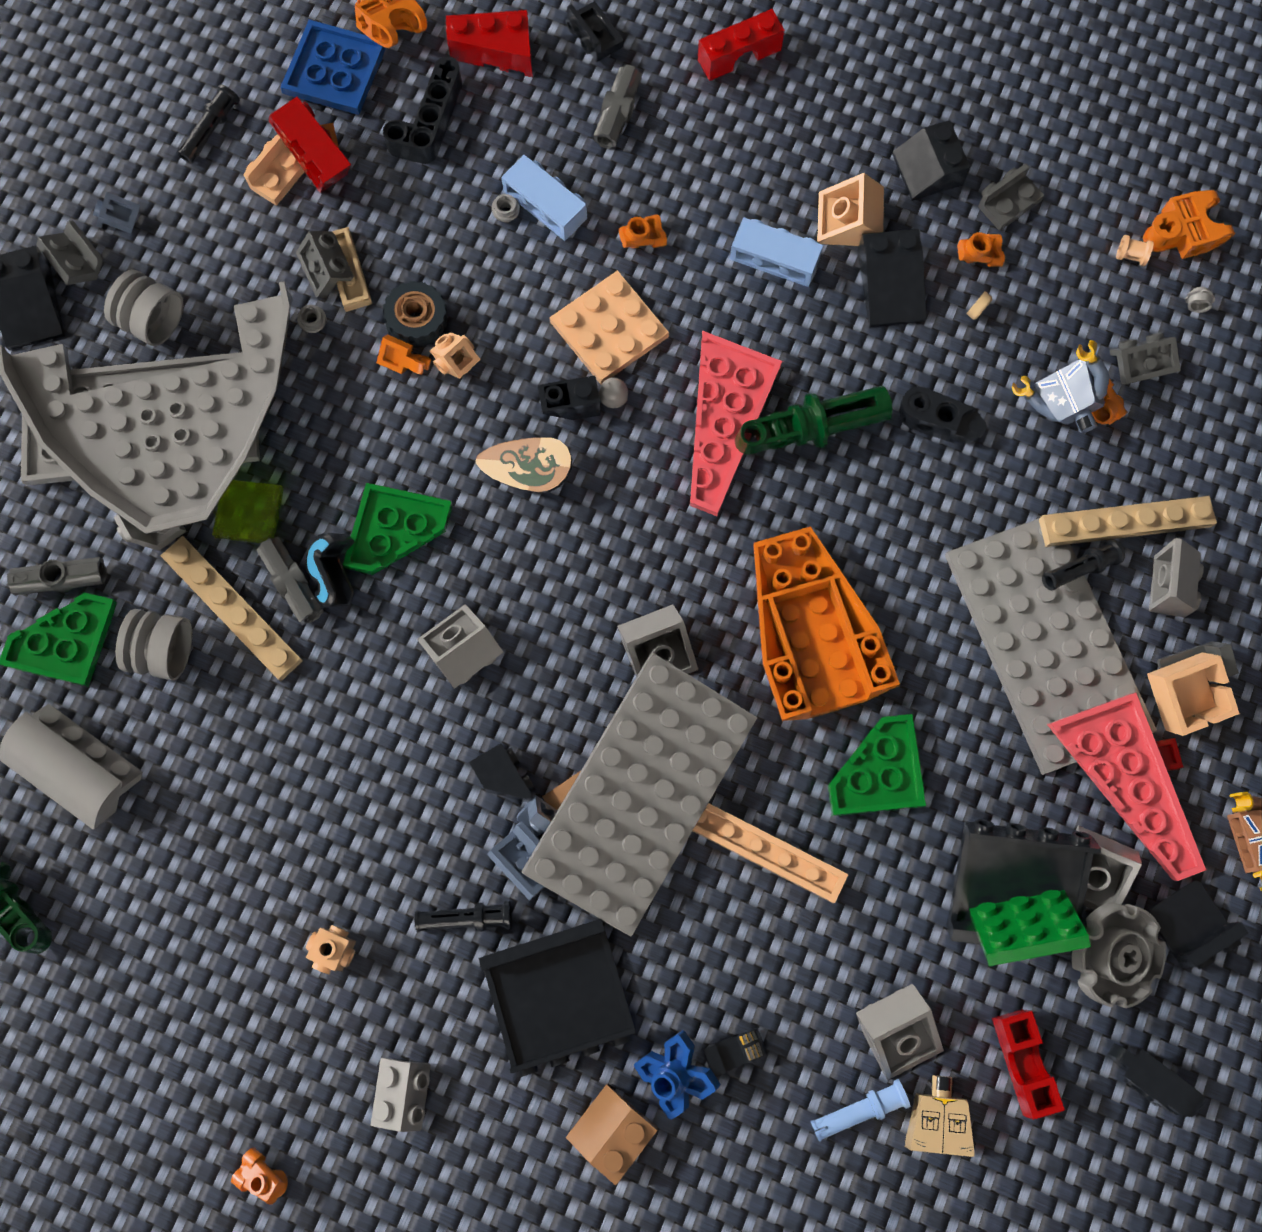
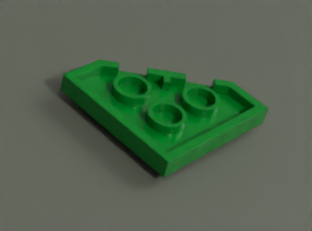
M366 483L351 534L355 543L346 551L343 567L374 575L445 533L453 507L452 501Z
M89 593L79 595L74 598V602L61 609L56 608L38 618L33 625L8 635L0 656V666L89 687L117 602L114 599Z
M912 714L881 717L828 785L832 816L926 806Z

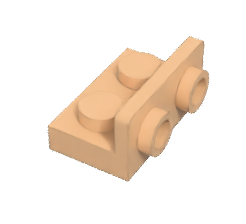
M277 134L271 141L265 144L263 151L255 161L249 163L244 177L251 190L277 206L302 176L304 170Z

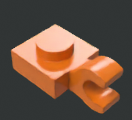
M387 334L382 337L376 363L400 374L406 372L408 368L412 372L422 375L424 369L429 370L431 359L424 355L412 354L413 345Z

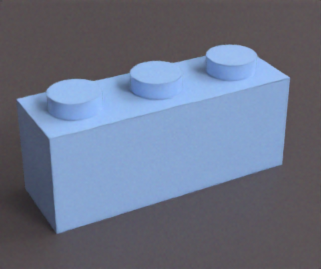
M523 155L501 177L504 192L513 196L524 209L564 241L587 219L585 200L579 194L570 192L558 177H552L545 172L543 166L536 160L532 161Z
M743 217L731 246L730 260L809 287L820 260L823 245L817 243L812 238H802L791 234L786 229H776L765 225L760 220H750Z

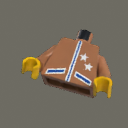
M1249 792L1232 793L1230 797L1236 800V808H1232L1234 814L1227 815L1245 873L1255 872L1253 877H1259L1262 880V798L1251 796Z

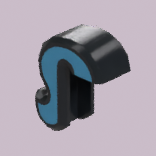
M319 534L313 539L307 549L306 569L311 579L319 585V591L315 592V597L323 607L348 606L352 602L354 590L339 557L355 543L349 534Z

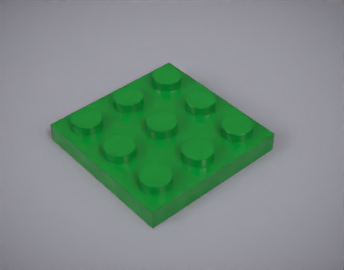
M1047 890L1041 895L1031 897L1016 896L1009 901L1000 903L986 902L975 908H969L972 923L989 966L1091 947L1089 935L1065 890Z

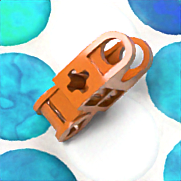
M357 0L355 3L356 27L372 41L385 48H391L398 43L396 30L403 29L421 33L427 29L425 13L416 0Z
M1194 191L1170 198L1161 210V214L1157 215L1153 220L1152 226L1145 231L1143 242L1153 241L1152 251L1163 252L1177 247L1181 258L1185 259L1207 253L1231 239L1235 235V231L1232 225L1213 222L1207 216L1206 211L1220 202L1217 191Z

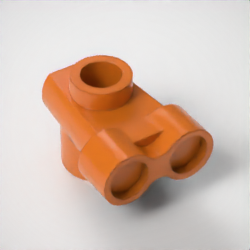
M658 214L646 216L645 219L633 217L626 226L619 228V236L623 248L630 247L635 249L639 246L648 245L658 248L667 245L666 233L662 229L661 218Z
M977 232L969 239H961L958 242L957 247L960 261L987 263L988 267L1003 266L1005 254L1002 251L1001 234Z
M1110 378L1107 395L1104 397L1105 405L1092 412L1095 421L1099 424L1111 425L1128 413L1124 407L1123 398L1114 391V383Z
M250 1148L243 1155L242 1165L233 1174L231 1183L241 1192L248 1190L251 1194L271 1205L277 1201L278 1197L285 1193L288 1185L287 1176L282 1170H272L265 1163L266 1157L257 1149Z

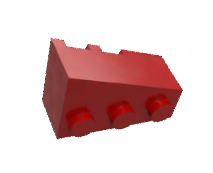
M527 10L446 16V34L450 57L463 63L484 67V64L500 67V71L508 72L511 69L524 72L525 76L533 77Z
M295 97L270 114L269 123L319 193H322L348 174L351 163L332 141L328 131L314 118L315 114L306 101L302 103L298 97Z

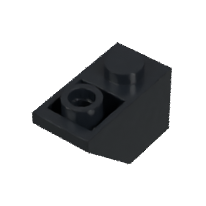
M595 375L538 385L542 414L569 420L601 416Z
M500 743L469 762L487 793L527 803L533 798L531 792L536 789L527 774L520 776L515 766L520 764L511 747L505 750Z

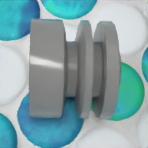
M131 269L120 275L110 287L104 305L105 319L111 325L119 327L124 332L132 333L135 338L148 345L158 346L170 338L177 328L184 307L183 297L174 289L164 284L156 283L153 278L146 276L140 271Z
M141 609L130 610L125 616L117 636L115 653L118 668L124 672H135L140 675L149 672L153 677L174 681L178 679L187 665L191 652L192 626L190 620L185 617L169 614L163 615L160 618L156 612H145Z

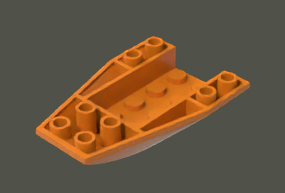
M811 526L753 543L762 664L782 721L810 719L857 705L900 685L879 626Z

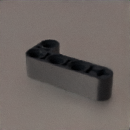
M446 56L437 60L414 124L392 120L383 127V135L388 152L392 156L421 164H428L436 159L462 88L460 68L456 59Z

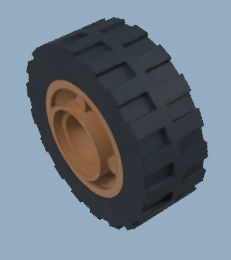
M410 281V283L399 284V287L391 290V293L385 298V304H383V316L388 333L397 339L413 345V348H424L429 344H434L443 335L444 329L446 330L447 309L442 294L437 292L435 287L429 286L425 282ZM415 312L421 313V315L418 317L410 316L412 313Z

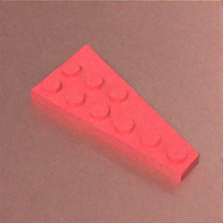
M702 331L690 506L718 516L744 455L736 448V435L745 422L759 419L781 368L782 361ZM745 433V438L750 441L752 434Z
M1136 692L1047 724L1172 880L1179 881L1206 871Z

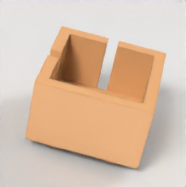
M1202 652L1147 674L1165 731L1185 736L1208 727V722L1215 724L1240 714L1232 688L1217 684L1209 685L1208 681L1221 684L1229 682L1222 658L1219 655Z

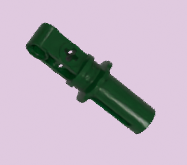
M884 386L819 401L816 394H806L804 403L801 406L792 405L788 407L786 412H776L763 418L745 422L736 435L735 445L741 453L746 455L782 448L792 443L802 446L811 440L816 447L823 448L828 444L829 435L890 420L893 414L891 397ZM866 407L865 409H862V410H858V411H854V412H850V413H846V414H842V415H838V416H835V417L828 418L829 416H833V415H837V414H841V413H845V412H849V411H852V410H856V409H860V408ZM744 434H753L757 442L748 441Z
M1 862L0 934L17 951L32 954L43 953L51 945L52 933L36 916L31 906L18 896V886L14 882L8 881L12 874L11 866L7 862ZM34 931V941L28 945V935Z

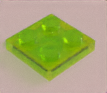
M232 480L219 500L212 535L220 539L262 543L269 538H275L284 492L283 487L274 484Z

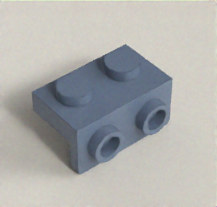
M519 822L513 831L495 845L487 855L530 901L545 887L522 874V870L540 840L532 828L527 827L523 822Z

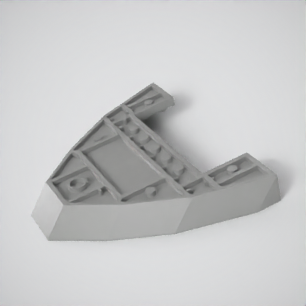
M285 281L279 282L281 295L234 305L243 356L74 394L68 352L63 344L10 355L0 345V375L38 444L93 498L146 534L208 519L246 460L277 390L293 298Z

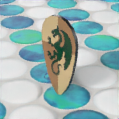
M527 438L489 447L477 455L476 464L486 475L495 481L522 491L540 494L549 493L559 488L568 479L572 470V456L569 448L560 440L554 438Z

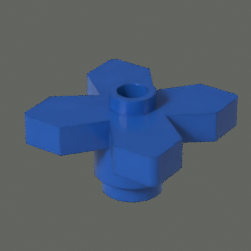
M684 1030L664 1043L665 1056L651 1051L634 1064V1068L642 1080L651 1083L654 1095L660 1099V1107L670 1120L683 1113L689 1107V1094L703 1100L714 1093L721 1085L710 1068L691 1065L695 1045Z

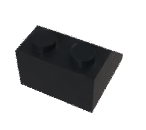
M950 120L923 128L892 153L912 201L964 185L971 168Z

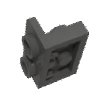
M1027 163L1018 169L1016 167L1012 168L1004 175L1003 180L997 184L995 182L989 184L981 193L983 197L978 208L999 231L1040 203L1044 197V194L1026 176L1030 169Z
M73 220L67 221L64 233L38 237L37 247L66 285L98 279L103 262L101 254L93 247L85 233L80 230Z
M309 231L296 254L316 298H327L338 281H351L354 275L334 232Z
M1164 332L1146 335V341L1138 343L1137 339L1121 341L1118 348L1110 349V355L1117 356L1121 384H1130L1181 371L1176 337H1164Z

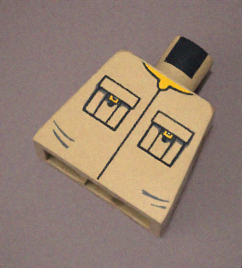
M932 1075V1095L916 1093L905 1140V1147L909 1150L974 1157L969 1104L966 1099L952 1097V1077Z

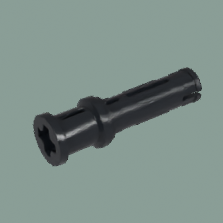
M223 84L217 86L218 92L210 103L207 102L204 105L203 111L205 113L177 151V155L187 163L192 164L194 162V159L218 124L225 123L228 112L234 104L237 105L240 102L239 96L229 87Z
M1115 539L1106 540L1098 548L1091 547L1087 549L1082 557L1045 572L1042 576V582L1048 590L1053 591L1088 573L1099 574L1107 566L1119 565L1124 561V548Z
M509 900L499 905H484L482 902L475 905L474 908L416 911L414 917L415 930L420 932L475 927L480 932L485 931L486 928L505 927L506 930L512 929L511 902Z

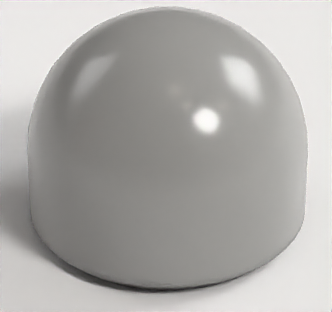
M619 378L606 379L600 386V400L609 408H618L624 405L628 399V388L624 381Z

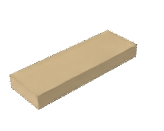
M349 227L332 231L354 275L351 281H338L336 283L345 312L373 304Z

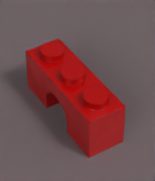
M773 9L767 10L699 39L698 62L709 81L734 71V64L737 59L749 51L753 52L757 61L781 51L785 29Z
M1022 1009L992 1018L1022 1115L1034 1120L1065 1111L1055 1078L1048 1074L1040 1056L1039 1044H1043L1033 1011Z

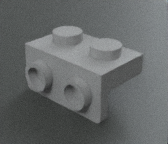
M391 1058L380 1059L370 1126L398 1132L420 1131L422 1129L427 1088L430 1081L429 1063L408 1062Z

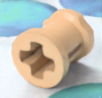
M1124 235L1118 247L1116 259L1122 260L1125 258L1139 262L1140 266H1146L1151 256L1154 242L1150 240L1142 242L1131 239L1129 235Z

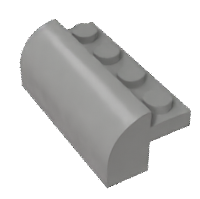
M49 703L32 715L28 712L23 713L7 730L0 745L1 762L93 830L116 812L119 797L139 782L143 773Z

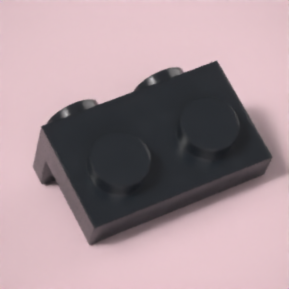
M595 1L579 10H576L572 4L567 6L566 25L573 35L576 34L585 53L591 54L596 62L624 47L623 38Z

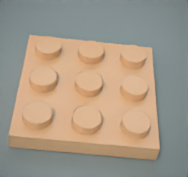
M618 270L550 317V323L592 375H595L600 385L669 337L668 330Z

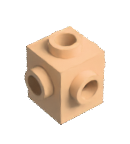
M451 332L438 338L435 342L436 346L430 350L436 359L433 363L437 369L444 375L448 373L459 379L481 360L473 350L474 345L466 336H459Z
M331 925L330 929L320 928L318 933H312L307 942L306 950H309L306 958L314 962L312 968L329 975L331 970L343 971L344 967L347 968L354 957L355 950L353 947L356 941L347 938L349 932L337 926ZM329 943L332 946V952L326 956L323 953Z

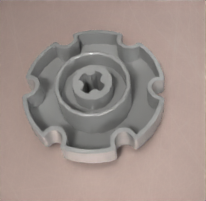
M1114 902L1102 905L1086 918V931L1089 935L1091 947L1072 951V967L1081 972L1078 985L1089 998L1108 1007H1113L1115 1004L1123 1008H1130L1145 1000L1152 993V981L1155 978H1161L1166 961V944L1164 941L1158 940V932L1161 927L1156 919L1146 910L1130 904L1124 906Z

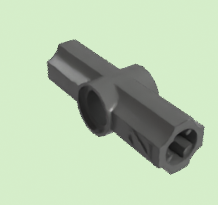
M626 64L624 67H620L611 91H607L604 96L601 117L594 132V141L603 148L610 149L617 146L625 122L628 123L631 119L635 103L634 98L642 80V73L634 66Z
M279 537L269 538L262 542L256 550L272 575L270 579L281 597L284 600L286 599L296 619L301 625L317 620L324 611L311 591L307 577L298 563L293 561L284 543Z
M101 557L65 562L51 559L41 565L12 568L7 574V584L11 594L15 596L47 591L65 593L72 588L105 584L107 579V569ZM62 571L60 578L53 582L55 574Z

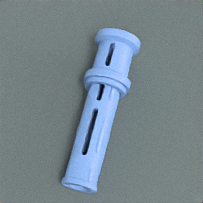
M894 1080L893 1085L880 1091H868V1094H866L867 1098L816 1120H811L810 1122L818 1141L820 1142L824 1138L873 1117H876L877 1120H882L885 1118V1114L901 1107L905 1109L910 1108V1102L900 1080Z

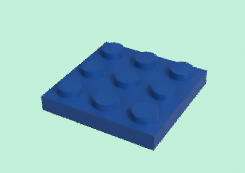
M308 20L281 84V91L288 96L298 97L299 99L360 115L386 48L372 41L364 34Z

